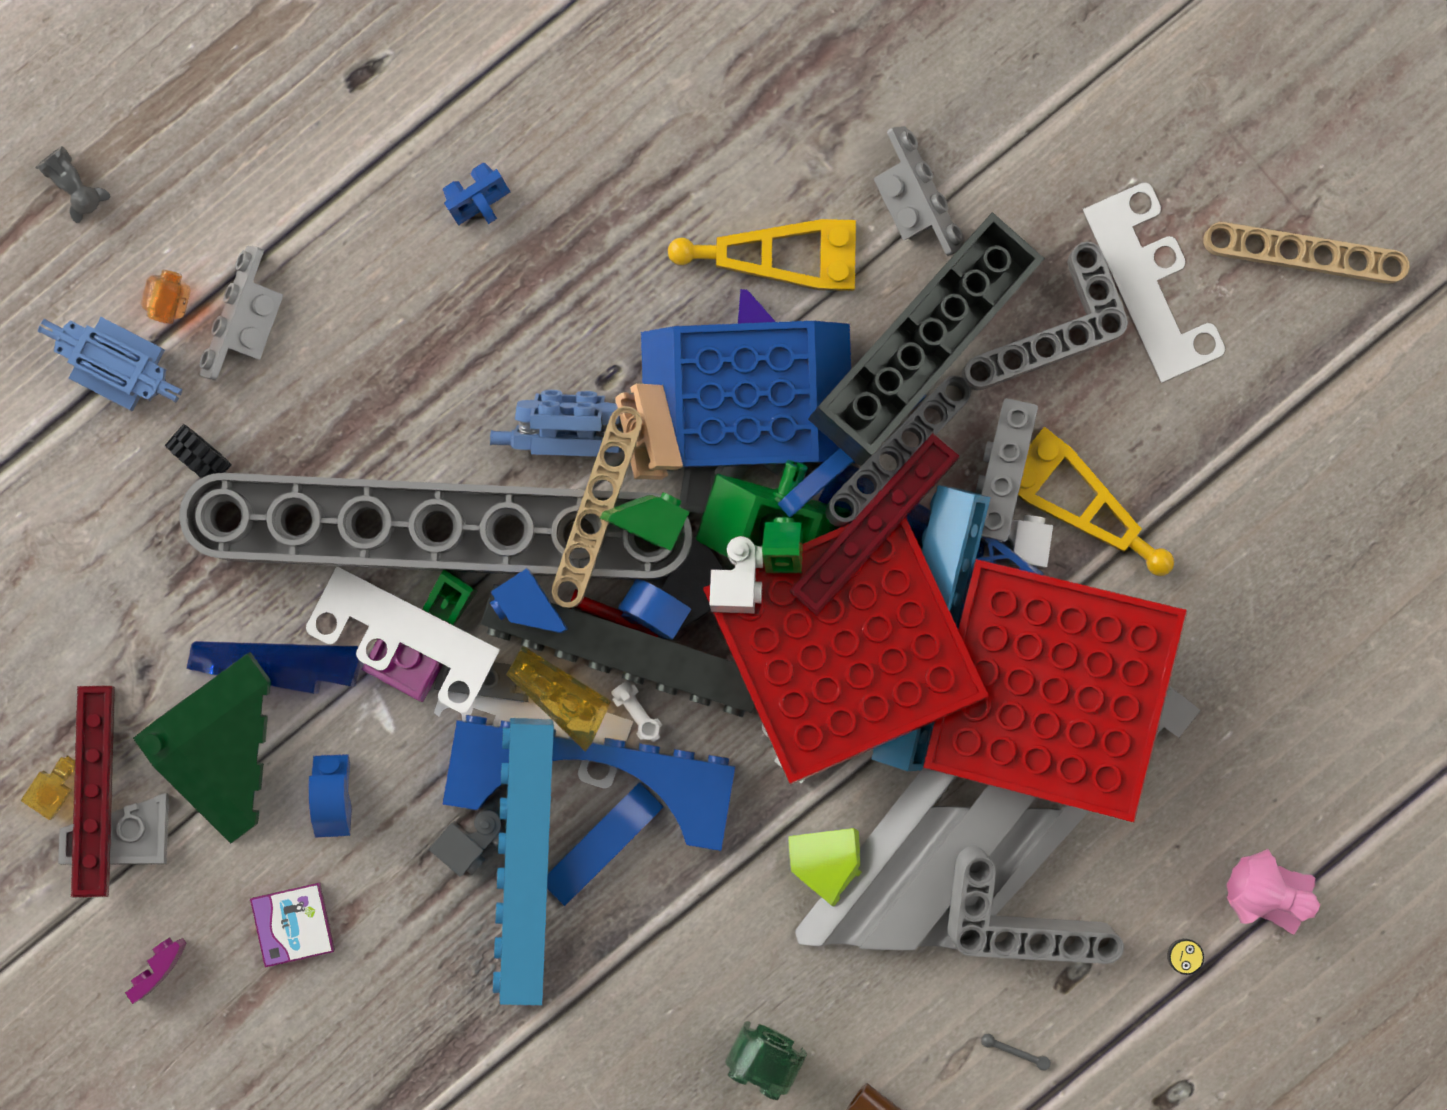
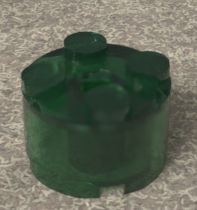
M746 1021L725 1060L726 1065L730 1068L727 1075L740 1084L746 1085L747 1082H750L760 1087L759 1091L766 1097L779 1100L781 1095L789 1093L808 1054L802 1047L799 1053L794 1050L792 1046L795 1041L784 1034L762 1024H758L756 1030L750 1028L751 1022Z

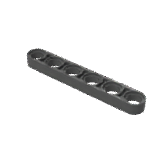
M950 376L945 379L835 493L826 505L825 510L826 517L831 524L837 527L850 524L932 433L937 435L963 408L971 397V387L964 378ZM951 385L958 387L963 395L962 400L952 401L949 399L945 392L946 387ZM932 408L938 411L941 417L940 423L930 424L924 418V410ZM910 431L916 434L919 440L918 446L908 447L905 445L901 438L902 433ZM884 454L891 455L896 460V469L888 471L882 468L879 457ZM864 477L872 481L874 484V492L872 494H863L857 488V480ZM838 501L849 504L852 510L851 516L848 518L838 516L834 511V504Z

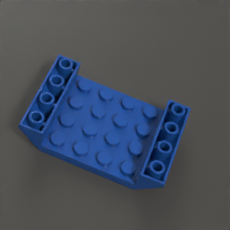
M790 321L672 326L641 332L643 384L663 385L683 464L682 468L786 464L787 460H793L794 464L800 462L820 463L821 465L839 449L808 418L851 370L850 324L825 321Z

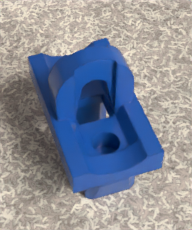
M481 163L472 169L470 174L475 183L468 188L463 189L459 181H453L443 188L446 198L444 204L458 226L481 212L488 224L492 223L497 217L490 205L510 193L497 169L493 171L486 163Z

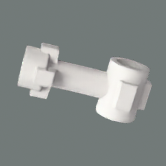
M627 680L611 691V694L614 696L612 700L617 707L623 704L639 727L636 734L640 740L647 739L655 742L661 738L659 734L662 723L658 718L650 719L635 697L639 692L634 684L631 686Z

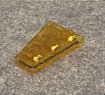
M522 646L506 675L586 752L596 736L611 701Z

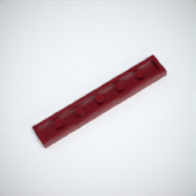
M932 433L790 589V593L817 616L958 461L959 455Z
M77 686L71 875L72 898L109 897L114 686Z

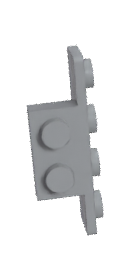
M905 126L889 129L887 134L901 162L873 179L902 239L908 240L933 227L946 255L955 254L963 245V234L960 228L952 222L947 212V201L937 191L932 181V170L922 160L917 150L918 142L916 137Z
M247 246L245 251L243 250L237 258L235 268L238 271L234 282L230 283L225 291L223 301L226 303L222 315L216 318L212 326L211 333L214 337L209 349L207 348L203 352L199 366L202 368L200 376L217 380L228 349L257 360L261 358L283 298V294L253 283L264 249Z
M1008 398L1003 401L994 442L987 441L983 461L989 463L986 476L979 475L976 488L977 494L991 497L981 537L1003 542L1008 540L1038 411V406L1035 404Z

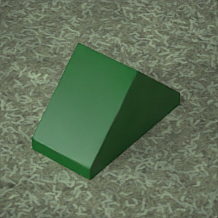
M443 570L422 610L455 626L478 590L451 572Z

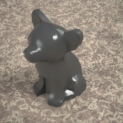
M61 146L42 160L35 168L39 169L46 178L50 177L60 189L71 195L70 215L75 223H80L84 214L92 213L97 209L100 201H106L111 196L103 188L84 186L76 168L71 164V156Z

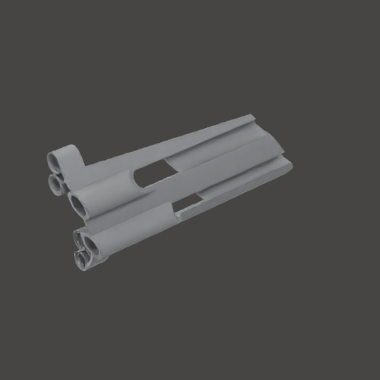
M1169 686L1157 734L1165 727L1180 738L1201 710ZM923 768L860 847V867L858 869L862 873L859 877L855 876L839 895L841 899L834 907L822 897L818 900L795 930L798 944L812 946L849 944L859 946V949L915 950L917 947L922 946L957 949L948 935V921L958 854L966 847L976 846L981 848L994 863L996 877L991 915L996 916L1089 811L1064 805L1062 809L1028 808L1036 797L992 785L987 786L971 808L934 806L957 776ZM983 861L973 863L970 866L969 872L972 873L980 870ZM979 896L969 897L965 902V906L974 905ZM974 930L965 931L961 935L960 940L969 939L973 935Z

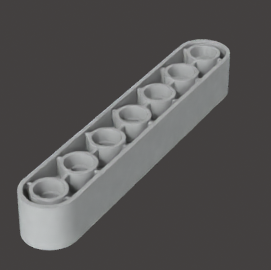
M215 473L199 479L188 489L181 502L179 519L185 538L196 550L207 556L227 561L429 571L447 570L450 572L514 575L528 568L535 576H556L567 545L565 539L566 528L571 522L575 521L585 490ZM592 491L594 497L602 501L609 499L613 494V491ZM620 491L615 507L646 495L660 497L661 494ZM227 503H235L242 515L239 526L231 532L221 531L216 523L218 510ZM305 506L312 515L311 527L306 533L294 536L286 527V517L293 508ZM365 510H376L380 513L383 520L382 529L376 537L363 539L356 531L357 517ZM436 513H446L453 521V532L443 542H432L425 531L427 520ZM588 514L583 517L584 520L589 521L593 525L596 534L602 525L599 516ZM507 516L518 517L524 525L522 539L511 546L500 544L495 535L497 523ZM688 517L671 551L660 548L655 552H644L637 547L635 535L609 523L591 578L640 579L643 581H657L668 578L670 574L683 565L691 550L693 534ZM584 548L574 549L570 554L569 560L573 567L584 568L590 561V555Z

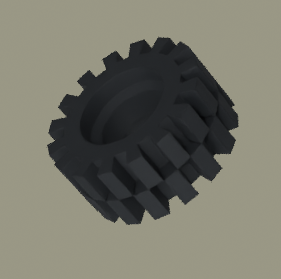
M185 424L165 444L166 448L200 478L215 473H226L232 466L219 451Z

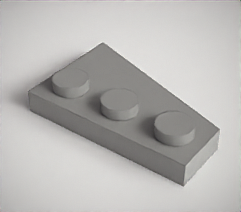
M168 793L111 812L110 865L167 864ZM73 824L60 828L58 864L72 865Z

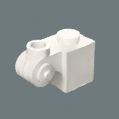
M1025 515L1024 521L1012 520L1008 536L1011 550L1031 566L1042 569L1046 568L1053 525L1045 524L1046 518ZM981 537V541L988 545V541ZM1009 559L1010 564H1015L1012 560Z
M735 537L727 546L728 558L735 565V568L733 570H711V612L754 613L755 603L762 602V582H756V568H763L762 546L754 545L746 537Z

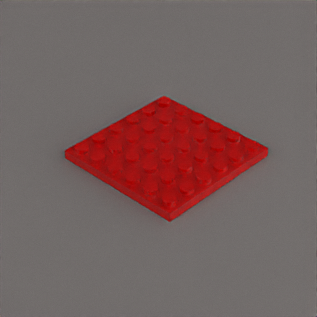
M907 518L901 522L817 616L790 593V589L848 525L803 544L802 573H766L763 561V568H756V582H762V602L755 603L754 613L713 612L790 785L985 700L989 696ZM710 585L703 588V591L710 604Z
M976 559L958 631L989 696L985 700L935 721L923 768L1135 823L1188 611Z

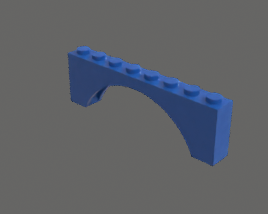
M466 715V721L457 720L443 805L479 810L487 799L502 785L501 764L509 763V749H502L503 728H510V721L501 720L499 727L487 725L486 717ZM554 729L552 761H595L611 765L635 776L656 792L669 807L682 830L686 845L718 851L722 850L735 766L729 765V758L709 755L708 761L694 759L695 752L674 749L673 755L659 753V746L639 743V749L637 750L625 748L626 741L605 738L604 744L590 742L591 735L570 732L569 738L555 736L556 729Z

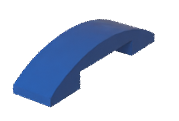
M639 782L548 873L547 889L566 906L664 806Z

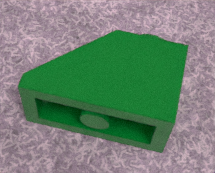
M662 492L660 497L646 495L602 512L600 519L654 545L671 551L689 511L679 507L682 502L680 499Z
M788 517L775 518L774 522H765L762 557L766 573H802V523L795 522V519Z

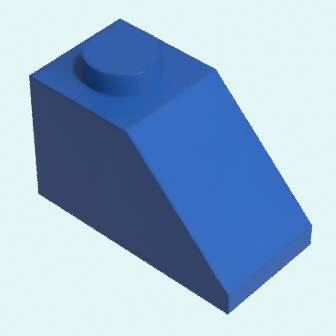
M528 568L491 591L495 599L490 604L501 620L507 617L512 623L559 633L568 630Z

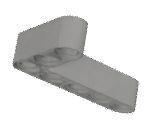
M1088 241L1082 242L1073 249L1067 261L1086 316L973 357L968 361L962 372V378L965 379L972 390L978 391L1111 343L1125 332L1128 325L1127 316L1099 246ZM1079 252L1089 253L1093 257V266L1090 268L1080 266L1077 262V254ZM1090 285H1101L1106 292L1105 299L1100 301L1094 300L1089 294ZM1103 317H1113L1117 321L1118 330L1116 333H1107L1102 328L1101 321ZM1077 328L1083 331L1086 338L1085 343L1079 346L1071 343L1068 336L1069 330ZM1038 341H1048L1052 345L1053 354L1051 357L1045 358L1038 355L1036 351V343ZM1010 352L1018 355L1021 362L1020 367L1015 370L1005 367L1003 355ZM979 364L987 369V380L978 382L972 379L970 368L973 365Z
M976 846L966 847L958 854L948 921V935L963 955L1101 964L1114 963L1122 956L1124 951L1122 939L1111 926L1104 922L991 915L996 877L994 863L981 848ZM983 861L980 870L972 873L969 872L970 866L973 863ZM979 896L974 905L965 906V902L969 897ZM974 930L973 935L969 939L960 940L961 935L965 931ZM1008 932L1005 940L995 942L998 934ZM1042 934L1039 942L1029 944L1030 939L1034 935ZM1076 935V939L1071 945L1063 946L1068 937ZM1110 937L1109 943L1106 946L1098 948V944L1102 939Z

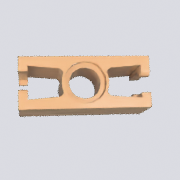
M636 383L630 387L631 393L634 394L623 392L615 397L618 408L623 406L632 407L638 411L642 419V429L630 461L634 478L662 480L668 476L667 470H678L683 467L663 385ZM630 413L619 415L623 433L633 431L636 427V418Z

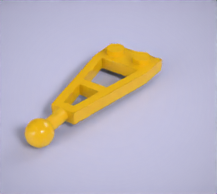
M819 219L717 237L716 245H693L689 239L681 237L674 239L668 246V256L677 265L689 264L693 259H716L717 268L802 287L830 291L855 290L856 220ZM820 232L819 277L772 268V240ZM761 242V265L727 258V247Z
M1043 427L1029 446L1018 497L1027 504L1122 552L1129 546L1146 560L1147 568L1153 575L1165 576L1169 574L1174 567L1173 555L1166 549H1154L1137 536L1142 529L1078 454L1046 427ZM1064 458L1096 493V497L1080 517L1035 495ZM1103 504L1110 509L1127 529L1121 538L1090 523Z

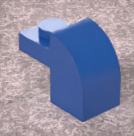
M640 579L634 581L618 607L623 612L622 618L631 624H642L663 639H673L691 611V608L670 594Z
M348 754L313 756L312 776H309V809L315 838L350 836L352 805L348 792L350 773Z

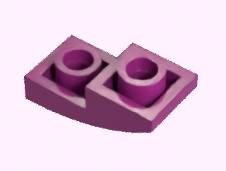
M169 937L152 949L155 955L148 959L147 963L154 973L152 974L149 969L145 970L131 980L134 987L125 992L132 1004L151 993L169 975L187 944L184 938L173 942Z

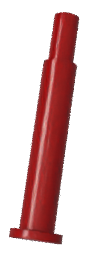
M575 589L570 602L575 600L578 596L577 589ZM585 596L581 603L575 607L615 624L658 637L657 634L642 624H631L622 618V611Z

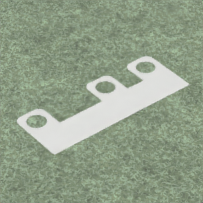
M1141 183L1084 208V214L1161 383L1222 356L1225 352V346L1213 324L1206 323L1186 333H1180L1158 285L1157 280L1175 273L1185 266V258L1176 239L1168 236L1141 247L1132 226L1157 216L1161 211L1160 203L1152 186L1148 183ZM1137 192L1146 193L1151 198V208L1145 214H1136L1130 208V198ZM1161 246L1171 247L1176 253V261L1169 268H1161L1154 261V253ZM1200 333H1209L1215 339V349L1208 355H1201L1194 349L1193 341Z
M337 566L306 625L308 634L327 644H333L338 640L349 616L368 625L369 628L357 649L356 655L361 662L377 670H384L388 667L400 642L450 667L451 669L438 693V699L442 704L460 713H465L471 708L500 649ZM328 612L336 617L337 627L333 633L323 635L316 628V620L319 615ZM376 638L385 641L388 648L386 656L379 661L371 660L366 654L367 644ZM455 681H463L469 687V697L463 703H454L448 697V688Z
M516 687L515 693L529 695L528 702L477 695L469 711L461 713L463 721H466V715L472 714L473 708L496 715L493 726L499 727L501 720L510 721V718L553 719L554 729H556L555 736L569 738L570 732L591 735L590 742L604 744L605 738L627 742L633 724L631 720L533 687ZM448 692V697L454 703H463L468 699L469 694ZM438 699L434 714L440 717L441 712L450 707L442 704ZM582 760L578 771V777L581 781L600 788H608L612 785L617 771L616 767L609 765L608 775L604 779L596 780L590 777L587 772L589 761Z

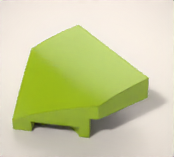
M855 828L788 836L791 872L834 907L841 899L839 895L855 876L859 877L862 873L858 869L860 867L859 831Z

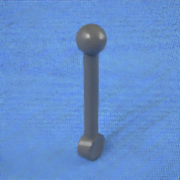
M985 1034L981 1038V1043L984 1047L990 1048L993 1046L1033 1062L1040 1070L1045 1071L1051 1065L1048 1057L1043 1055L1036 1057L995 1040L991 1034Z

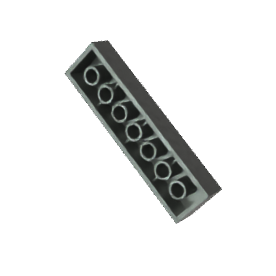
M992 212L823 400L808 420L857 464L862 466L1045 258Z
M494 584L492 590L499 587V585ZM490 594L481 621V625L489 627L488 635L508 641L514 635L522 638L520 645L542 652L544 647L548 646L556 649L554 654L556 657L575 663L578 657L590 660L589 668L609 674L611 668L624 671L623 679L641 685L646 678L657 682L655 689L677 695L679 689L691 693L690 701L705 706H710L711 700L725 704L724 712L742 718L745 711L753 712L755 705L735 662L570 608H564L554 603L552 605L568 628L563 633L512 623L507 617L501 620L490 604L495 599Z

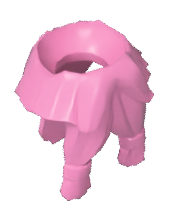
M1269 849L1252 856L1242 857L1239 863L1232 869L1231 877L1226 884L1228 890L1227 899L1236 912L1240 923L1243 924L1253 923L1261 917L1274 922V924L1283 927L1287 932L1294 935L1301 922L1308 918H1315L1320 907L1316 895L1312 893L1315 887V877L1295 871L1292 872L1277 866L1276 859L1271 855Z

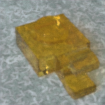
M66 755L65 758L61 757L51 774L44 770L40 771L21 799V802L48 820L54 819L72 791L64 783L75 771V760Z

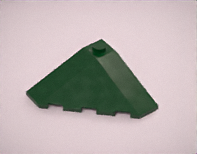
M251 652L244 655L133 737L151 765L230 844L256 826L259 821V810H253L255 791H259L262 788L264 763L257 762L259 743L266 742L268 716L262 714L263 695L267 696L270 694L271 680Z

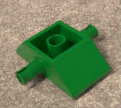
M787 460L779 487L775 489L717 474L695 539L728 557L727 546L735 537H746L754 545L763 546L765 522H774L775 518L788 517L795 519V522L802 523L803 544L841 527L834 526L829 522L825 513L827 504L811 499L792 517H789L779 507L778 503L803 481L808 467L800 462H797L795 466L793 460ZM834 506V511L838 516L842 518L849 517L850 510Z

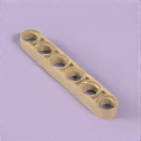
M1227 222L1213 224L1203 237L1206 250L1216 256L1386 284H1394L1402 280L1410 269L1408 258L1397 250ZM1224 230L1228 233L1230 242L1227 247L1217 248L1212 244L1211 235L1213 231ZM1256 235L1263 240L1264 248L1261 253L1253 254L1247 250L1245 241L1248 236ZM1291 241L1296 244L1298 254L1295 259L1288 260L1281 255L1280 245L1282 242ZM1324 246L1331 251L1332 261L1330 264L1321 265L1316 262L1314 258L1316 248ZM1359 252L1365 256L1367 265L1364 270L1356 271L1350 267L1348 259L1351 253ZM1387 258H1394L1399 261L1401 271L1398 276L1391 277L1384 272L1383 263Z
M619 407L610 417L553 582L552 597L558 605L564 608L576 607L584 598L609 525L608 522L601 519L602 525L600 530L596 534L591 535L582 530L581 521L588 514H595L600 518L602 512L615 507L642 429V419L638 411L632 407ZM623 413H630L636 418V427L629 433H622L616 428V419ZM614 446L621 448L625 454L623 463L616 467L609 466L604 460L606 450ZM601 480L608 481L613 486L612 496L604 501L596 499L592 492L595 483ZM576 548H584L589 552L590 561L584 568H575L570 563V554ZM567 581L575 583L578 588V596L572 602H564L558 596L559 586Z

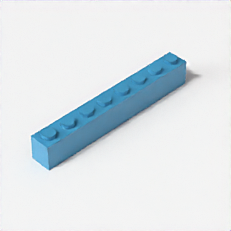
M938 485L937 491L930 503L931 515L929 524L922 536V553L957 628H959L991 497L955 487ZM935 722L874 748L871 759L905 771H922Z
M510 718V728H503L502 749H509V763L501 764V784H508L507 798H500L499 819H506V833H499L498 854H505L504 868H497V889H504L503 902H496L495 924H502V937H495L494 958L501 959L500 972H493V993H499L501 1005H542L553 719Z

